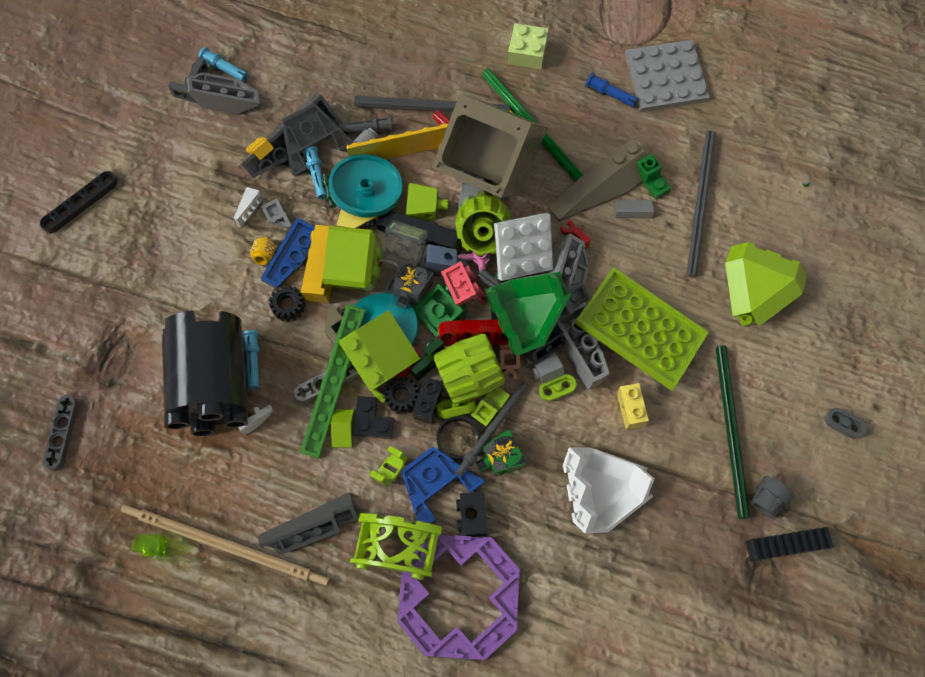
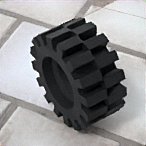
M283 285L281 290L276 288L277 292H272V297L269 298V306L275 317L283 322L284 319L287 322H290V319L295 321L296 316L300 318L302 316L301 312L304 313L305 300L301 292L296 287L292 288L291 285H288V288ZM285 298H292L294 305L290 309H282L280 306L281 301Z
M399 376L395 377L396 380L393 381L391 379L390 384H387L386 390H384L386 403L392 411L395 410L398 414L400 412L406 414V411L410 413L415 406L419 394L417 383L413 382L411 378L406 379L405 376H402V379H399ZM402 388L407 389L410 393L408 400L400 402L395 398L396 391Z

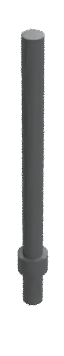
M522 382L473 449L466 453L462 464L455 472L456 475L462 477L469 466H473L480 451L528 388L526 383Z

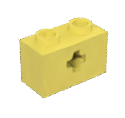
M640 384L620 386L617 396L626 430L645 427L649 419Z

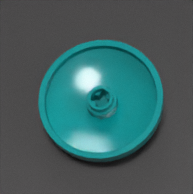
M359 154L347 157L336 164L329 176V193L332 200L340 209L354 216L376 217L392 210L401 198L403 184L400 173L390 162L378 156Z
M376 293L361 299L354 305L366 310L361 326L389 310L412 347L414 346L419 333V322L414 309L409 303L407 308L403 309L396 305L398 297L393 296L392 293Z

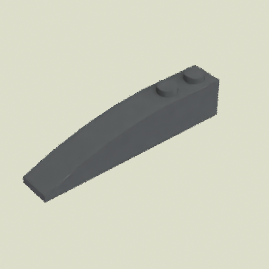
M321 94L312 95L294 111L296 112L314 102L337 126H339V123H343ZM282 123L266 137L274 148L261 160L254 153L249 154L241 163L252 178L272 169L280 163L288 161ZM325 138L321 139L320 141H318V142H316V143H314V144H312V145H310V146H317V145H318L320 142H322Z

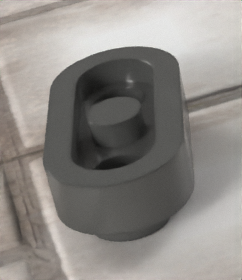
M840 408L831 409L825 416V422L830 428L850 438L857 439L866 433L867 427L862 419ZM832 417L837 418L838 422H834ZM851 426L856 428V432L852 431Z

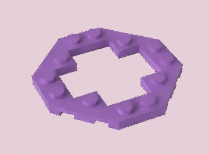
M438 535L433 563L448 551L459 565L462 566L477 553L503 582V585L489 597L490 601L502 615L473 642H470L458 627L440 641L414 609L430 594L417 579L411 578L412 574L402 572L397 623L425 656L486 660L517 631L520 569L493 538ZM429 539L421 546L425 550H427ZM416 551L415 554L421 558V561L418 559L413 560V566L423 568L426 554Z

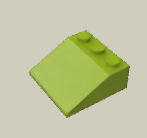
M389 310L338 341L370 391L420 360Z

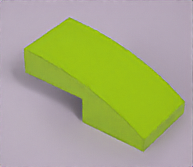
M499 387L488 392L471 416L487 427L511 395Z

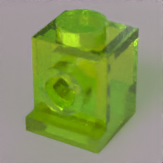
M136 534L135 540L132 542V551L140 553L141 557H153L155 555L165 558L167 537L161 534Z

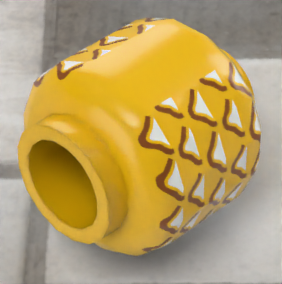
M267 237L257 238L250 250L251 258L256 264H269L276 253V244Z

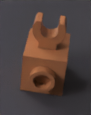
M509 344L499 345V365L501 369H504L503 375L505 380L507 373H512L513 379L516 380L517 372L515 369H520V355L516 356L511 351Z

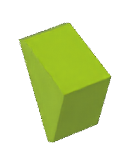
M354 409L334 410L331 420L332 448H352Z

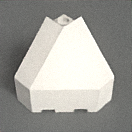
M569 447L563 463L564 473L568 474L569 484L566 485L569 501H573L575 512L572 513V519L584 533L610 532L653 497L650 489L655 478L647 473L648 468L594 448Z

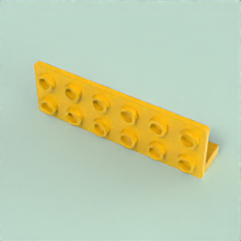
M444 123L431 128L425 127L421 130L407 131L403 134L389 135L379 139L374 138L361 143L355 142L346 146L348 155L350 157L368 154L387 160L433 149L439 150L448 124Z

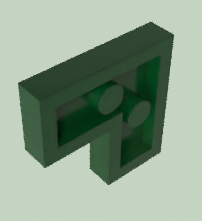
M439 337L427 343L424 348L426 357L415 362L413 368H411L412 374L417 381L436 367L434 355L445 349L444 342Z

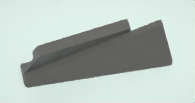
M344 494L258 536L259 547L267 546L274 548L277 553L285 554L340 533L339 525L359 521L351 494Z

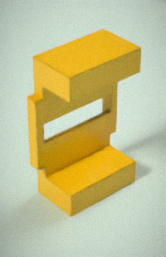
M261 137L257 138L245 150L249 154L254 153L261 160L274 148L267 138Z

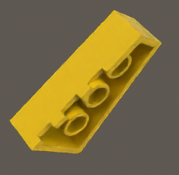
M315 225L314 231L312 230L311 246L308 251V260L301 287V294L309 302L330 304L332 287L323 284L327 237L330 226Z

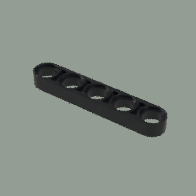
M104 171L46 214L40 220L41 228L46 233H55L115 188L118 179L114 173ZM107 177H113L110 183H104ZM92 188H98L96 194H90ZM78 199H83L84 201L81 205H75ZM63 210H69L67 216H60ZM54 221L52 227L46 228L47 222Z

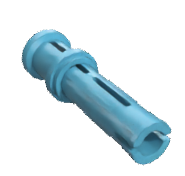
M203 47L200 50L198 57L204 58L211 68H218L242 82H245L244 79L247 80L248 72L223 60L220 54H214L207 47Z
M308 146L303 149V155L306 156L307 160L306 167L311 171L317 198L322 200L325 199L326 191L322 186V161L318 156V147Z
M256 330L243 332L248 389L260 388L258 353L260 352V347L258 346L259 331Z

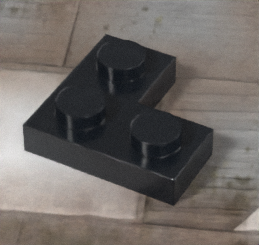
M358 396L352 434L353 436L392 439L395 420L394 418L376 417L377 398Z

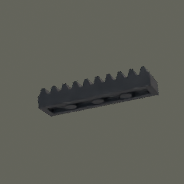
M828 527L745 541L750 562L834 548Z

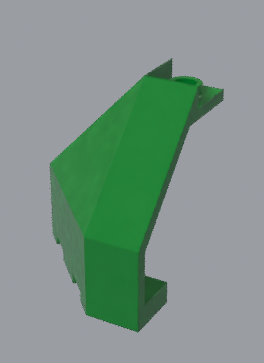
M560 271L511 279L485 289L491 309L497 315L498 324L503 334L508 338L511 351L516 356L545 345L572 294L566 290Z

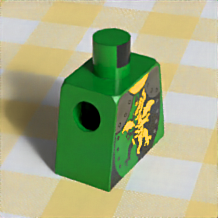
M510 430L505 431L483 447L485 457L475 462L480 473L491 468L494 476L526 467V461Z

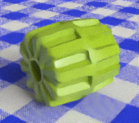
M478 191L477 196L469 195L464 199L463 204L459 207L455 221L457 237L461 239L464 249L467 251L472 250L478 256H483L486 253H491L492 255L496 253L494 223L512 220L507 203H503L501 198L494 194L492 196L487 195L486 191Z
M479 334L456 342L434 355L438 371L454 404L485 395L505 383L502 369L485 334Z

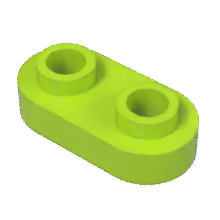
M564 374L542 383L538 391L539 397L545 402H552L574 392L576 380L573 376ZM567 383L569 388H564L562 385ZM549 390L552 394L546 395L545 391Z
M449 399L438 403L436 409L439 417L448 419L454 416L470 414L475 410L476 403L475 399L454 404Z

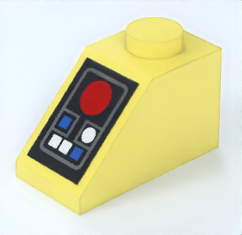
M341 209L336 226L369 230L376 225L379 216L358 217Z

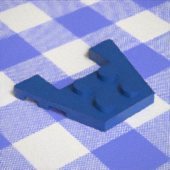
M433 446L401 471L417 521L430 524L434 523L436 518L425 505L426 501L456 478L460 480L469 493L474 492L485 483L484 480L471 473L468 469L462 477H459L455 472L460 465Z

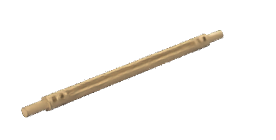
M125 504L121 508V512L137 517L141 522L196 540L295 576L296 578H301L305 581L311 580L325 586L329 583L330 578L311 572V569L285 561L145 509L139 510Z

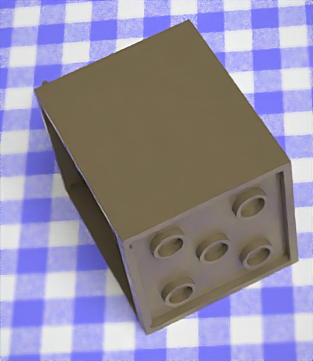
M460 94L432 168L501 198L520 196L548 127L485 101ZM464 171L473 172L477 175H480L485 179L489 180V182L487 183L471 175H468L464 173Z

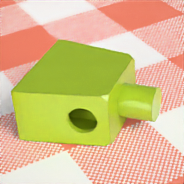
M409 183L406 215L423 221L437 219V210H448V199H438V189Z

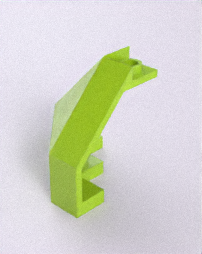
M750 242L731 246L725 261L732 315L738 317L742 326L757 323L758 327L803 294L807 275L799 261L794 259L792 261L782 258L781 254L768 249L766 251L759 249Z

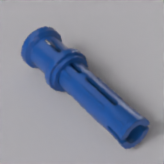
M594 72L590 74L585 85L587 88L591 87L597 90L599 94L605 93L632 108L635 103L629 101V99L635 102L638 100V97L609 84L607 79L603 80L595 76Z

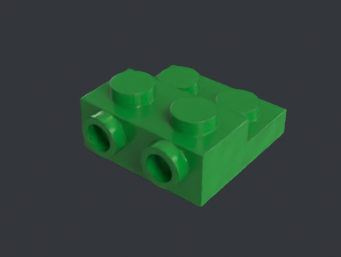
M438 283L414 308V311L436 337H439V324L444 321H459L467 313L465 309L467 305L463 303L457 306L447 284L444 286Z

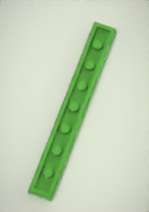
M350 304L346 305L299 453L315 458L320 457L350 362L338 341L361 327L365 309Z

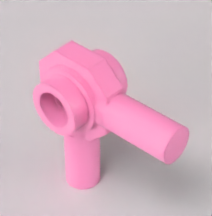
M473 251L472 254H460L458 258L473 261L478 266L480 272L483 269L486 270V265L490 262V253L478 256Z

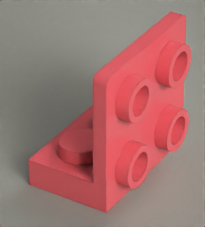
M460 261L441 271L457 306L473 298H476L482 305L485 304L483 299L486 297L481 286H478L476 282L478 278L469 265L465 266Z

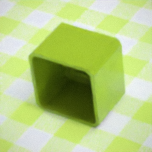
M330 226L327 237L323 284L340 289L368 292L375 290L378 278L380 279L381 276L379 264L383 258L382 241L372 230Z

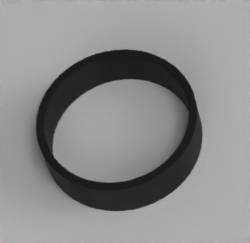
M454 416L441 423L437 430L436 440L438 448L442 453L454 461H463L465 455H450L440 446L439 436L442 429L451 422L463 421L475 429L478 436L477 442L480 439L478 427L471 419L464 416Z

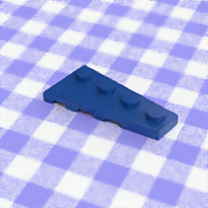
M299 218L295 220L263 273L261 281L274 288H279L308 259V251L311 246L312 230L314 231L315 226Z

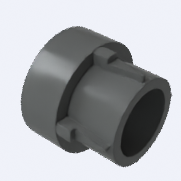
M764 476L756 487L757 493L751 501V505L766 517L774 519L779 512H782L784 508L789 506L795 496L789 488L778 480Z

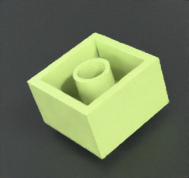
M514 23L508 51V64L542 70L549 28Z

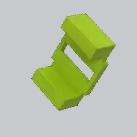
M389 446L387 449L391 454L390 457H387L379 468L378 473L372 470L369 474L375 481L387 488L392 481H395L405 467L404 464L409 459L403 452L392 446ZM388 463L398 469L397 472L393 473L386 469V464Z

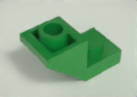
M652 154L637 162L636 165L644 186L655 200L670 192L671 186L661 175L663 166Z

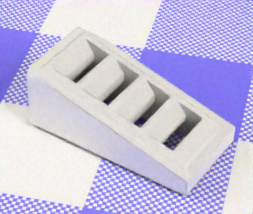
M246 188L234 216L238 227H242L262 202L263 196L259 190Z

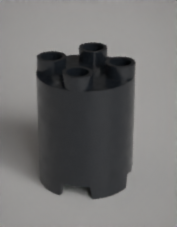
M193 310L177 313L166 318L165 329H163L164 427L167 429H184L190 426L192 436H209L215 433V425L223 424L227 428H238L248 425L241 319L232 313L220 311L218 321H196Z

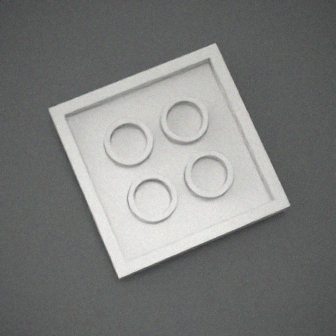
M543 213L494 223L498 279L503 281L553 270L550 214Z

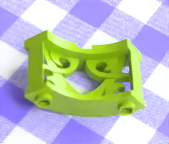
M362 513L358 521L362 522L356 551L354 558L350 559V563L356 564V568L362 570L374 567L412 574L411 578L424 580V577H432L431 570L438 535H441L442 527L417 520L416 522L406 521L405 523V518L389 515L382 517L378 514ZM383 527L386 528V533L384 535L381 534V529ZM395 528H398L399 538L409 547L393 557H388L379 542L388 539L393 534ZM407 532L413 533L412 537H410L411 540H414L413 543L405 538ZM430 535L427 550H425L421 546L425 543L428 536ZM416 551L426 554L423 568L413 566V560L418 559L421 561V558L415 554ZM371 552L370 557L366 558L367 553ZM377 556H378L383 562L375 561L376 558H377ZM404 561L406 566H401V565H396V564H398V563Z

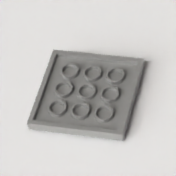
M693 39L625 50V58L636 97H638L637 103L640 112L709 101V93Z

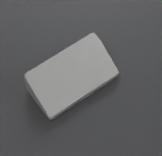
M615 200L616 218L653 217L654 208L652 200Z

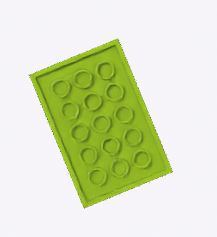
M614 267L574 322V324L671 391L678 384L709 333Z

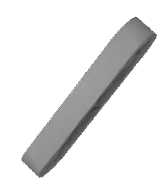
M351 361L347 368L350 375L347 376L345 374L343 384L360 376L357 371L352 369L353 364ZM325 372L295 388L294 397L298 402L305 404L317 398L319 390L315 386L318 381L323 380ZM311 385L313 390L315 391V393L313 394L311 392V389L309 388V386ZM301 390H304L305 392H307L305 398H303L302 396H300V395H301V392H300Z

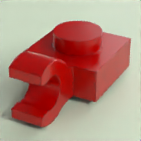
M568 220L567 225L570 228L565 229L561 226L560 232L563 235L572 234L584 241L586 250L591 239L579 227L576 228L571 220Z

